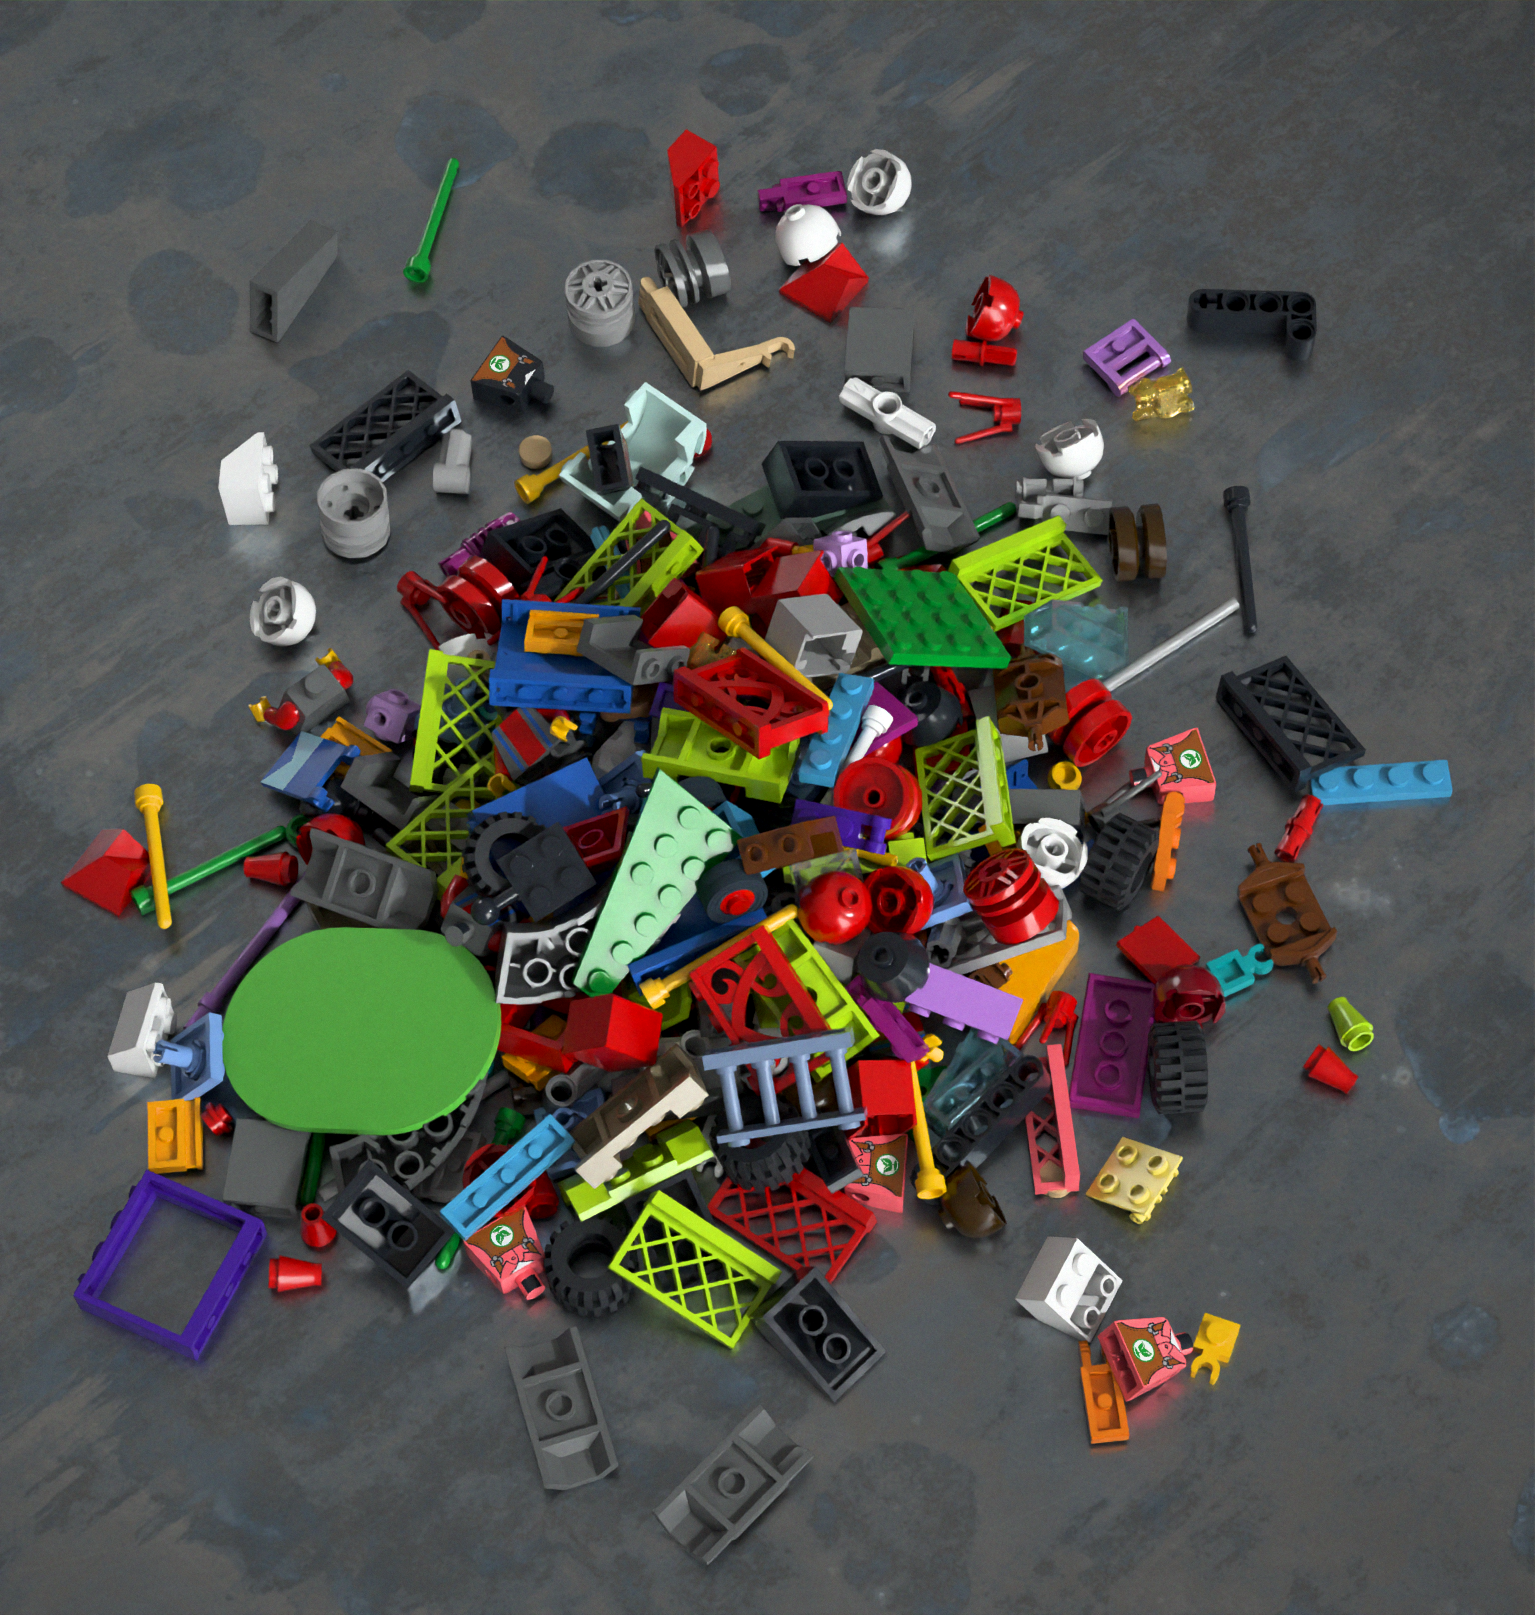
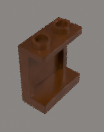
M835 816L800 822L737 840L744 870L747 875L774 868L779 869L844 851Z

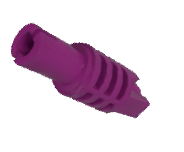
M510 511L486 523L485 528L481 527L477 530L478 533H472L470 539L465 538L462 540L461 547L457 551L438 562L440 570L446 577L457 576L459 566L470 556L479 557L489 531L521 520Z

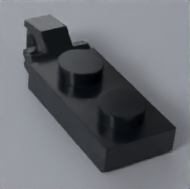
M817 1106V1114H822L821 1109ZM838 1125L815 1128L808 1131V1137L811 1140V1148L809 1149L826 1187L832 1194L864 1175L844 1130H839Z

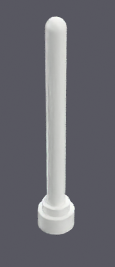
M875 705L868 706L861 718L863 730L844 761L840 774L849 764L864 757L875 737H879L881 733L887 732L893 717L886 710ZM829 787L821 804L834 806V788Z

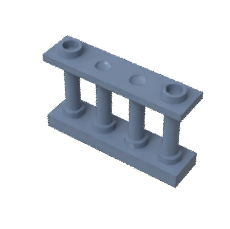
M853 1027L705 1050L702 1055L704 1071L714 1069L715 1074H719L728 1128L721 1129L717 1134V1143H728V1147L732 1148L748 1145L752 1138L838 1125L839 1130H848L861 1126L860 1121H865L868 1115L867 1106L853 1107L844 1056L848 1052L847 1048L853 1047L855 1042ZM825 1051V1056L830 1058L839 1111L817 1114L807 1060L811 1058V1053ZM788 1057V1062L793 1063L802 1117L780 1120L771 1065H774V1059ZM751 1063L752 1068H756L765 1123L743 1126L734 1071H737L736 1065Z

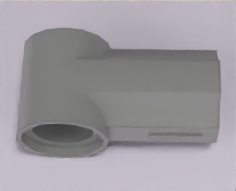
M451 429L450 432L443 434L439 463H435L433 471L434 492L468 494L469 460L472 436L463 430Z

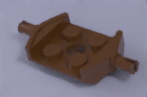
M1026 642L1027 649H1025V645L1022 643L1019 646L1020 656L1016 659H1011L1007 669H993L997 721L1000 734L1028 737V748L1031 751H1036L1035 744H1037L1038 751L1043 748L1042 735L1070 723L1066 703L1064 670L1061 658L1051 652L1035 655L1033 645ZM1034 685L1031 688H1024L1026 686Z
M1256 843V848L1255 845L1250 846L1247 851L1250 853L1256 868L1238 886L1237 896L1260 943L1265 947L1264 951L1268 959H1272L1273 964L1279 966L1300 964L1301 967H1306L1312 983H1318V979L1320 982L1323 981L1327 976L1318 961V957L1334 942L1337 930L1335 927H1330L1304 875V864L1271 862L1268 860L1261 843ZM1281 912H1287L1293 915L1295 921L1292 924L1285 925L1276 919V915Z

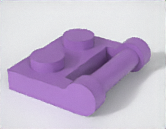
M1134 318L1083 351V359L1109 385L1110 390L1117 397L1126 393L1130 385L1157 367L1163 368L1171 362L1168 352ZM1145 352L1151 356L1122 376L1116 372Z

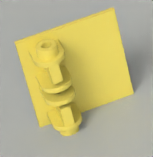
M1122 1137L1086 1192V1196L1131 1211L1130 1219L1137 1224H1142L1151 1218L1150 1213L1155 1207L1154 1203L1161 1202V1195L1166 1194L1169 1183L1173 1177H1177L1179 1174L1177 1168L1183 1158L1182 1156Z

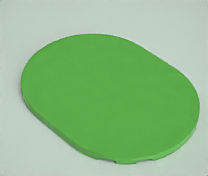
M341 927L316 930L295 937L275 948L262 958L240 983L228 1006L223 1023V1063L231 1085L249 1108L268 1122L282 1128L301 1132L358 1135L406 1133L422 1128L423 1124L441 1115H448L466 1100L465 1096L473 1089L479 1079L483 1080L492 1064L500 1039L501 1007L500 1003H495L496 993L494 984L480 961L464 946L454 947L450 945L445 936L425 930Z

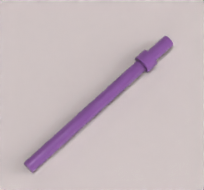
M306 871L302 874V876L295 883V885L305 876ZM291 890L213 990L203 995L197 1003L199 1008L185 1024L184 1030L209 1012L217 1014L223 1006L222 1000L301 900L291 896Z

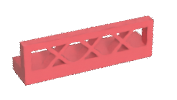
M1047 1045L1046 1057H1040L1039 1060L1047 1068V1072L1051 1077L1050 1095L1047 1093L1043 1100L1049 1103L1053 1110L1044 1120L1032 1112V1110L1025 1117L1035 1195L1048 1194V1191L1067 1189V1192L1079 1191L1080 1181L1062 1045ZM1053 1119H1054L1055 1127H1053L1052 1125H1050V1123L1053 1121ZM1033 1122L1038 1125L1035 1131ZM1044 1130L1057 1138V1144L1049 1153L1036 1144V1139ZM1058 1152L1060 1161L1054 1157ZM1038 1155L1043 1158V1160L1040 1163L1038 1161ZM1049 1160L1062 1169L1063 1181L1041 1183V1168Z

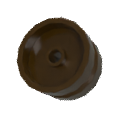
M1159 504L1141 505L1137 511L1136 523L1134 514L1128 506L1110 508L1108 541L1115 580L1117 582L1134 580L1138 574L1139 563L1141 571L1147 579L1164 578L1167 568V551L1163 515Z

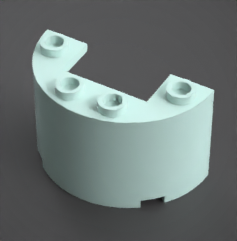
M645 382L638 390L631 392L626 399L624 407L628 422L621 429L628 447L634 486H637L639 481L635 477L640 466L684 486L695 469L691 465L695 452L697 454L702 453L706 440V423ZM608 441L607 445L614 444L615 441ZM582 452L574 459L568 460L559 474L560 479L565 484L619 522L626 517L641 498L643 500L646 499L632 487L627 491L606 495L598 494L595 488L591 459L587 462L586 455ZM650 487L648 491L660 497L655 508L660 513L675 498L654 487Z

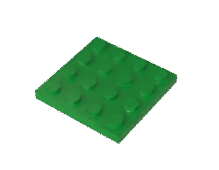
M858 566L854 568L838 567L834 580L888 664L1007 669L1011 656L955 574L948 571L923 572L921 570L904 571L890 568L866 569Z

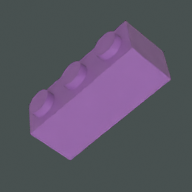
M931 963L929 977L925 986L921 990L918 988L914 993L904 998L906 1002L910 1003L909 1011L929 1018L932 1011L945 1016L943 1024L963 1031L965 1025L978 1029L977 1037L997 1044L999 1038L1009 1039L1023 1002L1022 998Z

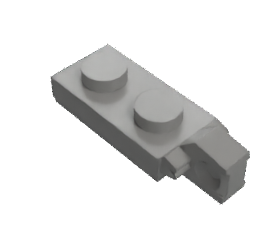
M1046 493V495H1037V502L1020 501L1018 517L1035 519V526L1059 515L1067 524L1066 531L1108 535L1109 510L1112 508L1113 500Z

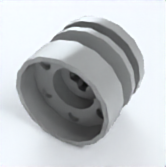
M591 260L578 265L570 272L565 281V298L568 323L573 335L582 343L594 347H608L620 343L630 335L635 325V307L632 280L628 272L619 264L608 260Z
M356 468L343 469L333 473L321 483L317 492L321 535L327 548L335 554L347 558H364L377 553L387 543L390 536L387 490L381 479L369 471Z

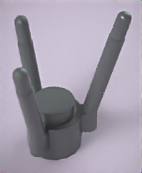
M1156 771L1134 787L1131 786L1130 781L1125 783L1104 802L1087 812L1090 824L1097 835H1099L1102 828L1117 813H1122L1119 809L1120 805L1160 778L1162 772ZM1152 818L1138 822L1149 827L1159 824L1160 819Z

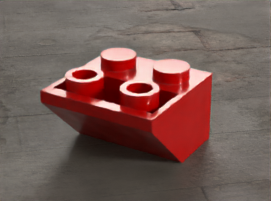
M687 129L667 149L671 197L676 224L681 228L689 219L697 216L701 206L708 198H713L720 187L717 146Z

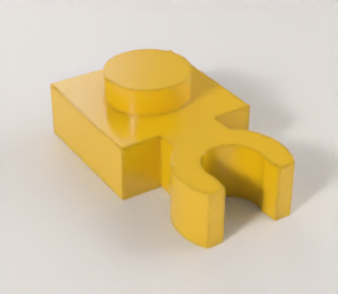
M1204 1313L1193 1345V1351L1202 1355L1193 1360L1190 1377L1195 1378L1199 1368L1207 1367L1212 1372L1209 1383L1212 1385L1216 1383L1220 1372L1217 1360L1225 1363L1229 1362L1240 1330V1324Z

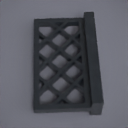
M407 370L309 446L316 456L336 472L348 469L345 466L346 459L362 458L349 469L358 468L369 471L384 482L441 438L444 433L461 422L455 399L447 393L442 396L411 371ZM409 383L415 387L414 394L399 395V391ZM434 401L427 409L419 410L420 402ZM413 403V411L397 412V404ZM391 404L390 412L374 413L375 409L380 405ZM411 420L401 429H394L395 421ZM377 422H389L388 430L372 431V425ZM366 423L365 431L349 432L350 428L355 424ZM386 439L376 448H370V440ZM364 441L363 449L347 450L348 442ZM341 442L340 451L324 450L330 443Z
M1287 656L1278 658L1238 676L1233 671L1221 675L1215 698L1293 793L1305 789L1308 780L1364 756L1366 749ZM1283 669L1291 680L1286 682L1270 678L1272 673ZM1253 683L1264 686L1263 693L1250 692L1245 685ZM1268 687L1288 692L1286 700L1267 696ZM1291 694L1306 696L1311 702L1310 706L1291 702ZM1267 705L1283 709L1282 718L1269 715L1263 706ZM1291 711L1308 715L1306 724L1286 719L1287 712ZM1311 717L1326 720L1330 725V730L1310 725ZM1283 729L1304 733L1302 742L1289 739L1284 734ZM1307 735L1327 739L1326 748L1306 743ZM1331 741L1345 743L1350 750L1346 752L1330 749ZM1303 753L1324 757L1323 762L1311 766L1304 758Z

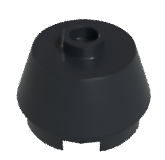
M916 682L905 688L897 698L918 717V726L901 735L902 740L909 745L917 747L932 745L949 738L957 725L962 726L963 713L957 696L933 682Z
M880 932L874 934L865 941L858 955L861 983L867 993L878 1000L892 1003L905 1001L904 998L914 993L918 988L921 990L928 980L930 963L926 949L921 941L911 934L905 932Z

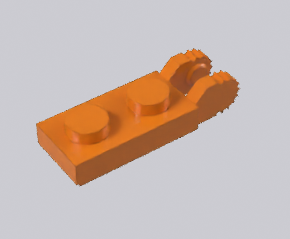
M1177 791L1168 792L1164 799L1158 830L1159 846L1154 858L1150 883L1152 890L1164 891L1166 880L1174 878L1177 859L1170 858L1171 849H1178L1181 828L1177 827L1181 825L1186 802L1183 795Z
M1087 1340L1078 1341L1081 1364L1080 1378L1091 1444L1129 1440L1124 1397L1101 1344V1355L1103 1356L1104 1364L1091 1365V1350Z

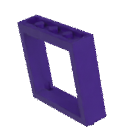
M146 1169L136 1186L132 1185L129 1192V1200L124 1209L119 1210L113 1217L110 1226L111 1231L106 1240L96 1246L92 1255L93 1262L86 1274H81L77 1279L79 1285L73 1297L80 1309L197 1361L268 1233L261 1219ZM157 1197L238 1232L235 1241L181 1336L98 1299Z

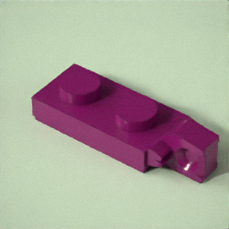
M842 171L779 179V183L772 185V188L758 190L757 199L760 212L775 210L777 212H786L788 208L796 204H809L820 207L847 203L848 196Z
M860 975L845 987V990L854 1002L868 1014L867 1019L874 1029L883 1032L891 1042L890 1048L898 1058L910 1063L922 1059L930 1051L928 1045L892 1002L878 1000L867 993L861 983Z

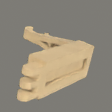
M643 277L641 279L638 304L645 313L646 320L691 387L698 386L701 391L761 362L769 368L772 358L770 353L778 350L785 351L787 357L793 359L795 346L791 340L785 337H777L758 345L714 355L669 287L666 286L659 289L652 278Z

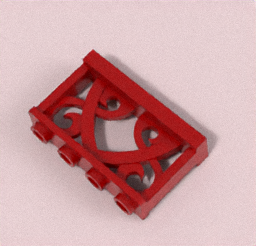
M744 647L737 649L735 655L693 670L686 666L674 670V702L758 759L771 755V748L814 732L820 735L828 732V702ZM737 695L764 697L771 701V704L767 710L760 707L744 706L737 701Z
M762 925L742 940L689 972L693 980L688 983L691 991L699 1002L705 999L712 1010L708 1017L719 1034L725 1031L731 1041V1044L728 1046L745 1044L744 1041L751 1043L790 1036L788 1021L792 1016H799L803 1020L802 1028L795 1029L792 1027L795 1035L832 1030L768 926ZM756 943L761 949L749 963L746 970L735 962L730 961ZM727 968L735 971L741 979L739 984L732 979H723L722 981L726 982L729 988L725 994L721 995L713 989L712 977L717 970ZM770 973L777 979V983L772 989H766L755 981L757 976H759L765 982L766 975ZM751 988L767 997H781L789 994L793 1001L784 1009L780 1019L782 1037L765 1035L745 1026L746 1006ZM733 1003L731 1020L721 1004ZM825 1052L808 1062L809 1073L830 1061V1058L825 1056ZM781 1058L774 1059L776 1067L780 1064ZM789 1062L788 1070L782 1077H773L776 1095L796 1083L793 1063ZM751 1063L745 1064L751 1073L747 1080L757 1096H760L756 1068H752Z

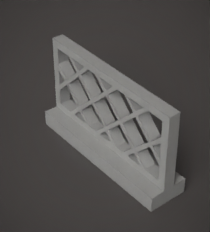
M1059 884L1050 886L1059 900V909L1054 919L1041 932L1018 944L1003 945L997 943L983 923L982 916L978 915L976 911L959 917L968 941L962 948L957 950L950 966L944 969L962 975L1065 940L1067 920L1072 919V911Z

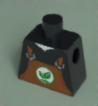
M504 336L500 337L470 380L474 400L516 412L524 411L532 398L547 404L554 393V386L544 382L543 362Z

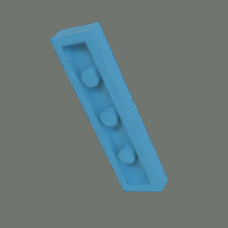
M839 673L829 697L833 702V707L829 711L828 732L822 735L817 732L814 733L798 771L799 782L834 788L874 690L873 678Z
M1448 760L1338 767L1308 780L1310 795L1320 799L1323 805L1451 797L1453 790Z
M549 1114L441 1209L440 1216L466 1241L575 1144V1139Z

